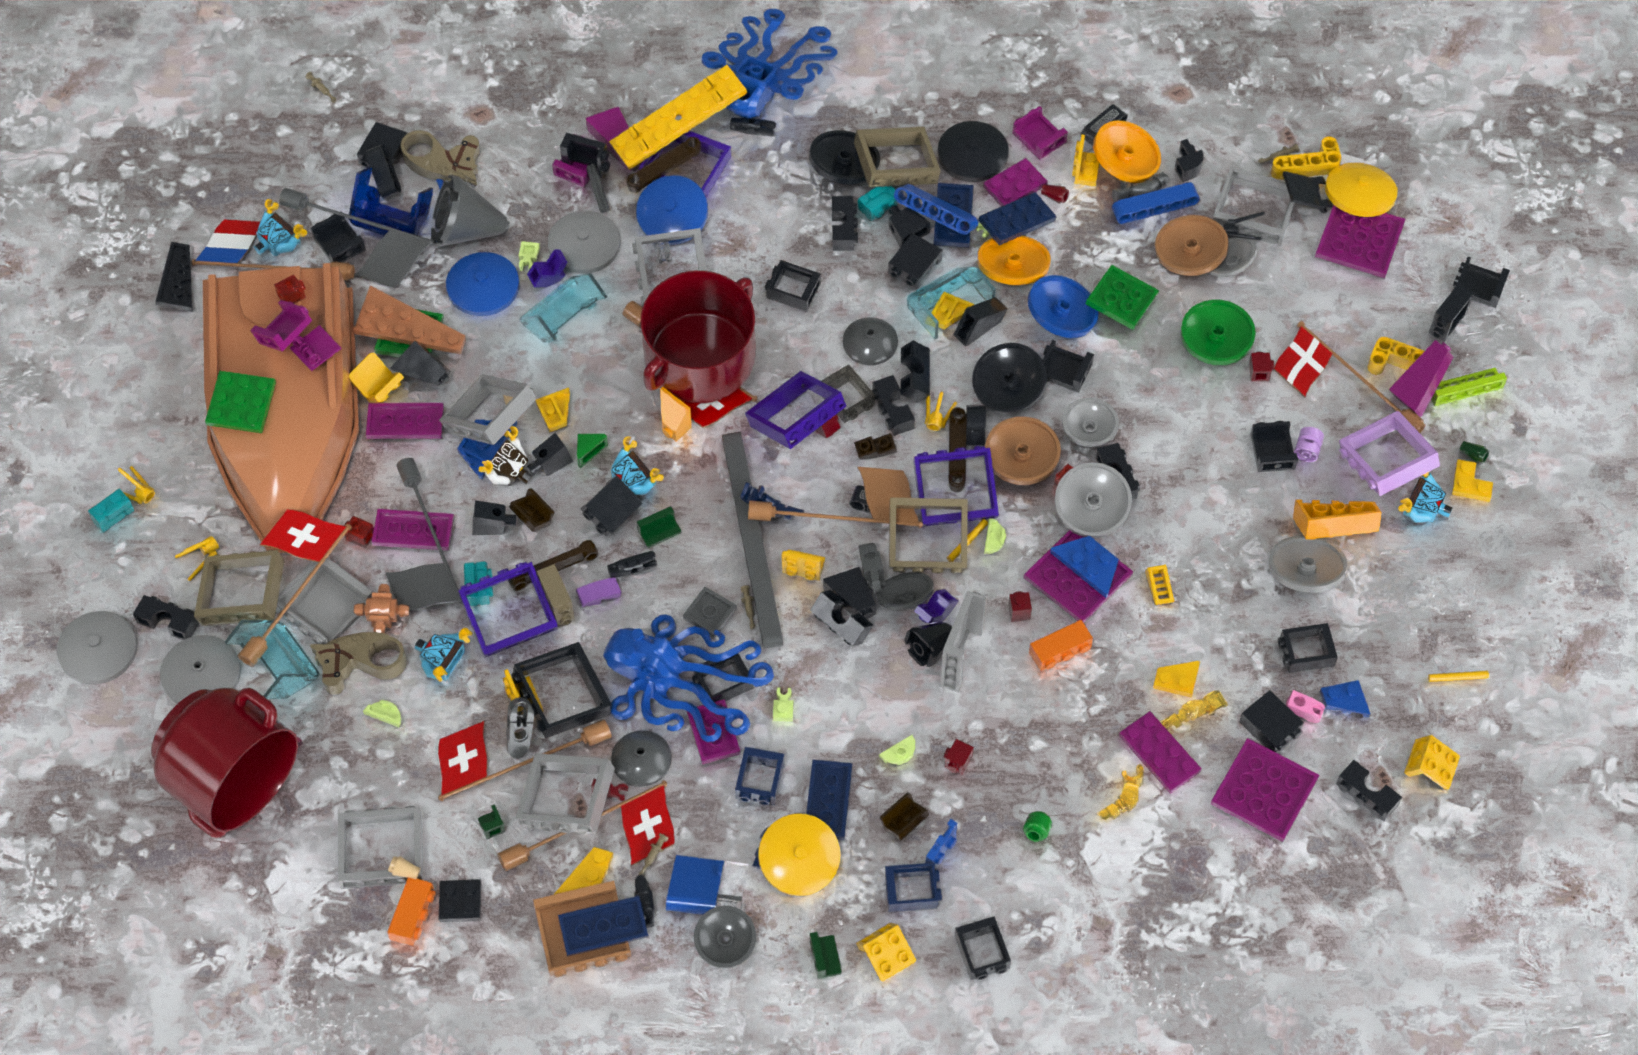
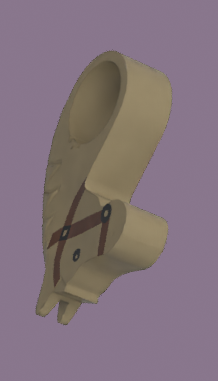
M423 130L412 131L402 139L401 151L403 160L418 175L431 180L442 179L443 181H450L452 178H448V175L452 174L459 176L465 182L477 186L476 175L478 174V167L475 162L480 154L477 137L472 135L465 136L462 139L461 145H457L450 150H445L431 133ZM419 143L432 147L430 153H427L424 157L412 156L407 152L411 146Z
M360 632L336 638L327 644L310 645L312 652L315 654L317 666H320L323 670L322 681L325 689L331 695L342 693L345 688L344 680L350 676L354 669H359L381 680H389L399 676L407 665V657L402 643L398 639L384 633ZM392 649L400 653L398 659L391 665L380 667L372 663V657L383 650Z

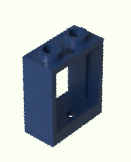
M745 747L735 787V798L742 802H758L763 806L775 805L785 763L784 754ZM748 763L776 768L771 792L742 787Z
M934 863L885 866L888 912L938 909V901H942L941 889H937L936 882H940L939 869L935 870ZM929 876L930 899L897 901L895 878Z

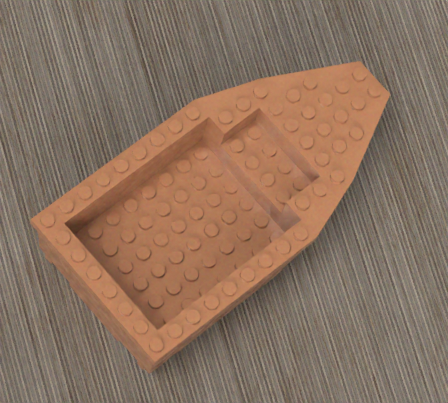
M323 263V268L301 269L300 266L242 271L239 272V276L217 278L216 274L208 275V279L203 280L204 394L207 412L219 371L274 378L276 380L262 434L207 425V442L227 490L260 542L264 540L287 509L304 512L323 520L343 481L360 430L358 389L349 378V373L357 366L353 288H347L339 266L331 267L330 263ZM280 300L290 301L295 305L304 306L309 311L308 315L312 319L311 323L298 336L303 338L320 325L342 349L311 371L290 349L293 345L292 342L282 352L259 344L250 330L255 325L266 328L282 312L278 302ZM263 546L266 551L278 550L276 548Z

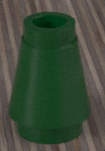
M1463 441L1459 449L1460 452L1477 464L1479 462L1485 463L1490 452L1486 449V446Z

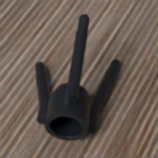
M1265 212L1237 219H1228V223L1223 224L1228 238L1238 237L1262 240V237L1239 234V225H1235V223L1265 215Z

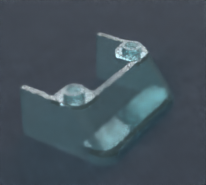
M957 267L907 297L908 309L934 340L938 338L939 322L929 310L935 307L943 292L951 294L969 283L974 286L985 300L995 297V287L978 268Z
M591 273L572 276L522 315L519 320L524 327L542 342L550 343L557 339V330L578 312L586 308L588 310L594 308L597 305L596 301L606 299L608 296Z
M241 620L224 642L226 645H240L244 648L252 636L262 637L273 623V620ZM278 621L265 638L268 649L260 658L276 679L263 695L267 699H287L313 683L320 675L318 669L288 628Z

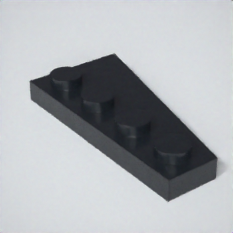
M171 242L156 297L157 306L192 312L190 245Z

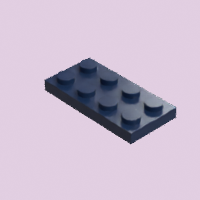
M938 183L937 198L972 214L974 185ZM935 221L933 245L969 248L970 233L960 234ZM965 221V225L969 228L968 222Z
M1034 192L980 215L978 221L996 243L1001 245L1055 222L1057 216L1041 197Z
M812 759L806 814L825 822L834 832L837 840H845L852 763Z
M639 896L558 915L567 957L649 937Z

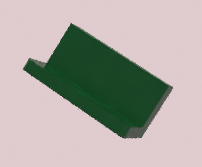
M671 506L637 521L638 533L647 548L681 534V529L675 520V513Z
M818 931L809 933L817 978L841 975L842 970L834 935L819 937Z

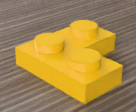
M1457 459L1452 495L1490 502L1493 482L1474 479L1476 463Z

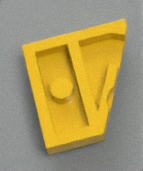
M943 292L928 317V323L946 329L962 318L967 307L975 304Z
M569 387L535 400L549 433L567 426L570 401Z
M1200 661L1159 667L1153 688L1192 698Z

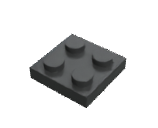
M704 587L683 614V619L694 626L705 628L710 635L716 638L714 631L722 630L737 610V605Z

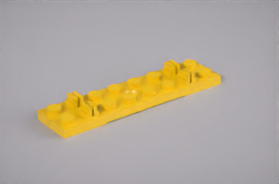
M725 65L643 120L629 127V129L610 140L609 143L630 170L701 122L747 94V90L730 67ZM677 116H682L680 120L675 119Z

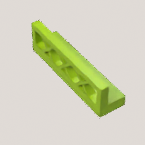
M1495 367L1441 381L1437 387L1438 390L1435 391L1431 400L1434 406L1503 389L1507 377L1505 373L1499 374Z

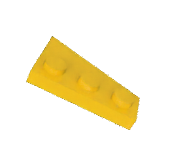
M593 847L553 895L603 883L614 856L613 852Z

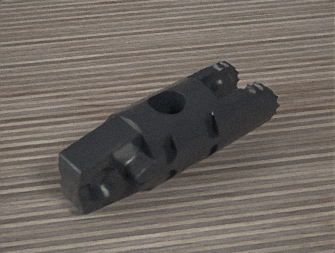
M731 118L730 120L731 130L746 134L773 136V129L776 127V122L755 118Z
M648 551L620 559L607 565L608 573L611 578H616L653 568L657 565L655 552Z
M641 874L635 877L636 892L634 897H640L646 927L649 928L654 926L655 909L652 890H650L649 882Z

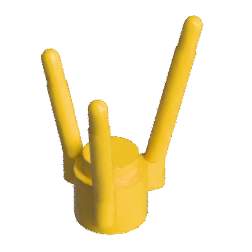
M942 391L939 393L935 411L931 414L930 396L926 397L925 424L928 429L933 431L945 428L950 412L957 405V402H954L943 419V415L939 412L943 397Z
M130 466V470L142 484H139L123 469L118 468V471L136 486L134 491L136 497L125 492L123 493L129 499L139 504H142V502L149 503L155 495L154 489L147 484L133 466Z
M209 536L205 540L176 554L175 558L184 556L199 548L204 555H218L216 550L219 549V545L212 536ZM204 561L188 577V581H191L202 570Z

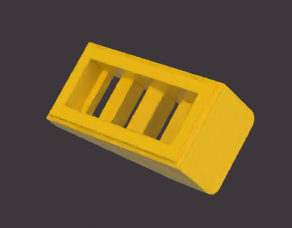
M1166 565L1147 567L1145 574L1154 604L1173 603L1174 597ZM1161 574V577L1154 578L1153 575ZM1163 581L1164 584L1155 585V582ZM1164 587H1165V591H1159V592H1157V590H1156V589H1158V588H1164ZM1167 594L1168 598L1164 599L1158 598V596Z

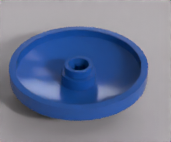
M665 176L650 183L641 193L636 207L637 220L646 236L698 228L702 230L708 217V202L704 192L694 181L682 176ZM693 237L656 243L669 246L680 245L690 241Z
M478 252L463 257L452 266L446 278V289L451 303L458 310L473 316H489L503 311L512 304L519 291V277L515 266L507 258L491 252Z
M1050 275L1042 277L1034 283L1028 294V307L1034 319L1047 331L1061 337L1079 338L1085 336L1093 329L1099 315L1097 310L1085 304L1091 293L1078 282L1064 276Z

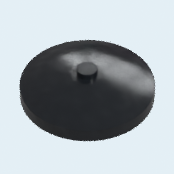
M966 121L955 124L947 129L939 140L938 159L941 166L948 174L962 181L981 182L991 179L1004 169L1008 160L1009 148L1006 138L997 128L984 122Z
M833 130L817 136L811 143L809 150V160L815 171L824 178L836 183L859 184L866 182L867 180L854 145L856 133L845 130ZM868 147L874 166L878 170L880 164L879 151L876 147Z
M1004 343L992 347L979 358L973 370L972 384L978 400L987 409L998 414L1013 415L1030 409L1040 400L1046 389L1047 372L1041 357L1033 349L1019 343Z

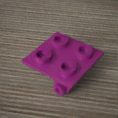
M320 325L303 338L297 336L292 341L293 345L290 347L294 354L311 371L342 349Z

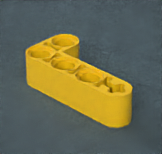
M1330 136L1323 138L1319 152L1276 157L1273 160L1271 176L1277 180H1283L1282 173L1284 171L1307 177L1328 175L1341 162V153L1337 140Z
M1380 337L1371 353L1367 366L1368 371L1371 374L1379 375L1384 371L1387 363L1407 370L1421 356L1424 350L1388 337Z

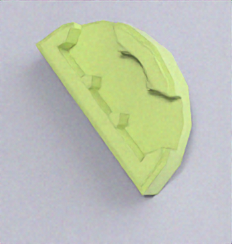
M989 518L984 554H992L999 551L1006 540L1005 529L997 520Z
M380 700V702L373 703L372 705L369 704L363 710L365 715L400 728L401 714L397 706L390 701Z
M913 735L880 753L879 758L885 763L897 765L907 763L913 757L915 751Z

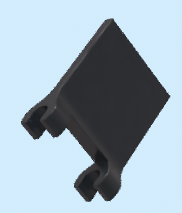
M1286 171L1282 173L1291 202L1318 208L1321 213H1327L1326 207H1333L1330 199L1322 200L1319 193V184L1325 185L1326 183L1324 177H1307Z

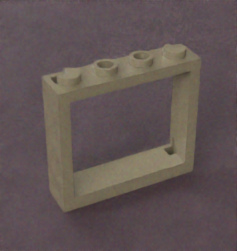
M925 127L856 130L854 145L869 187L938 183L941 170ZM920 145L928 168L876 170L868 147Z
M890 498L888 569H893V572L903 573L904 569L918 573H924V570H932V573H943V570H951L952 574L966 571L968 499ZM896 508L961 510V562L896 561Z
M278 550L205 557L194 617L201 626L274 620L285 562ZM269 565L263 604L209 608L216 570Z

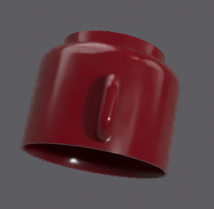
M687 271L667 278L651 291L641 312V331L646 365L643 377L647 390L654 391L664 387L681 401L709 403L731 395L746 382L756 358L755 313L751 302L753 283L750 278L743 277L734 282L724 275L711 271Z
M234 688L198 690L182 699L167 714L156 731L151 746L155 779L162 789L188 808V816L193 824L210 837L221 838L228 831L234 830L254 818L277 794L294 765L298 751V739L292 730L277 720V710L273 703L252 688H244L240 691Z

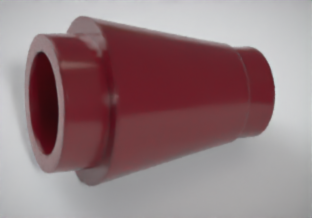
M1044 184L1041 194L1060 204L1067 201L1069 190L1065 186Z

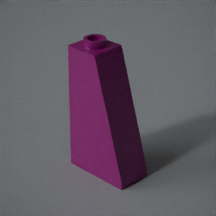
M619 107L586 117L588 132L597 141L606 143L607 151L628 169L609 143L610 140L629 129Z
M1435 340L1389 389L1394 397L1413 410L1419 417L1423 415L1454 358L1450 353L1451 348L1444 342L1440 344Z

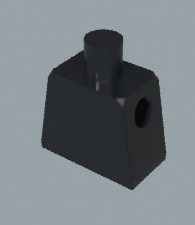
M896 205L889 209L888 212L891 215L889 218V229L900 248L912 233L921 238L930 233V222L918 212L908 207L900 210Z
M554 433L532 451L536 460L527 467L532 475L543 470L549 476L569 465L573 460L564 443Z
M475 500L472 535H502L504 526H516V515L505 514L506 506L503 504Z

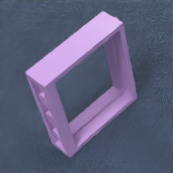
M1399 411L1339 440V452L1342 454V458L1348 460L1350 467L1353 470L1356 469L1360 478L1366 480L1371 490L1374 489L1379 496L1440 466L1438 452ZM1397 430L1420 454V457L1379 477L1355 450Z

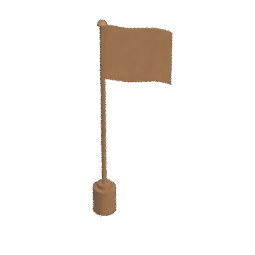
M857 467L863 479L866 502L873 519L778 511L776 506H772V502L749 500L748 520L771 521V518H775V514L889 524L890 498H911L910 486L903 470ZM896 508V525L919 526V528H922L923 523L918 520L914 509Z

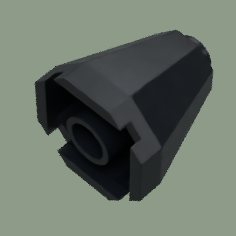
M939 622L909 629L904 639L905 644L910 646V649H908L909 655L920 666L927 665L926 667H931L936 664L943 654V649L952 626L945 622Z

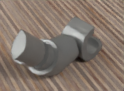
M1161 172L1151 180L1134 183L1133 186L1129 182L1121 180V189L1115 188L1112 190V199L1116 202L1130 198L1131 195L1134 197L1157 191L1167 184L1170 179L1167 174Z

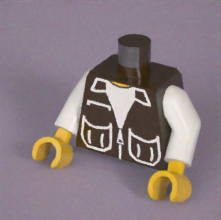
M511 426L509 428L511 433L506 431L504 434L509 440L504 442L491 461H482L484 466L479 467V472L485 473L493 484L511 486L516 479L527 484L533 476L524 470L529 460L518 439V429Z

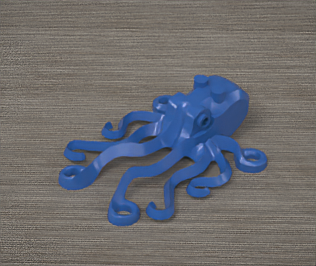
M767 9L764 12V20L769 27L766 28L762 37L763 52L757 57L747 54V51L752 49L759 40L749 23H754L756 27H759L761 22L756 17L746 16L742 19V24L751 36V39L739 48L737 58L728 52L727 47L737 46L744 39L741 34L732 32L726 35L727 40L722 41L718 45L719 51L722 54L718 52H705L702 55V64L711 69H718L728 65L746 88L747 94L726 107L727 110L744 118L759 117L765 104L773 99L775 93H781L783 97L790 100H797L803 96L804 90L802 86L808 85L815 78V73L812 69L817 70L818 75L822 73L823 67L821 65L810 63L805 67L808 73L806 78H790L801 68L803 62L832 60L837 55L836 48L828 45L821 46V52L829 53L800 55L795 58L789 69H781L782 66L793 58L797 49L807 40L811 39L817 43L828 42L831 39L830 30L823 26L809 28L807 34L793 44L783 57L769 63L766 60L773 52L771 35L781 27L785 14L778 9Z
M659 615L652 621L651 629L655 637L643 633L641 629L623 628L613 633L605 647L603 657L612 670L630 679L632 682L625 695L618 696L611 702V714L618 720H626L633 716L636 711L634 695L642 690L641 710L643 717L648 723L663 725L676 719L678 724L674 726L668 725L667 730L669 731L680 730L684 725V718L680 714L673 713L660 718L654 717L650 707V699L654 698L664 707L690 712L699 735L704 741L714 742L718 740L722 732L719 724H712L715 734L708 736L700 711L695 705L687 701L671 700L667 697L668 689L676 687L696 694L709 711L725 717V729L730 734L741 735L750 728V720L746 714L738 709L716 705L700 685L680 678L679 674L684 671L702 672L718 676L727 681L749 683L755 687L767 685L774 678L773 669L766 662L753 664L748 671V677L730 674L711 665L683 660L686 655L694 654L705 661L720 662L748 647H753L755 651L747 654L745 658L753 660L759 656L761 647L757 642L749 640L721 654H712L698 646H678V643L684 638L696 633L702 636L709 647H720L724 644L725 635L721 631L715 630L714 635L718 636L719 640L712 642L710 634L705 628L694 626L679 632L669 642L667 638L671 637L677 628L675 620L670 615ZM661 623L669 624L667 628L661 631L658 629ZM764 669L767 672L764 677L756 678L757 671ZM628 704L627 709L619 712L617 710L619 705ZM735 719L743 720L742 725L737 728L732 727V722Z

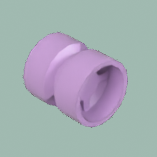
M1304 427L1300 430L1298 442L1294 450L1299 460L1309 463L1317 461L1324 439L1322 431L1314 427Z

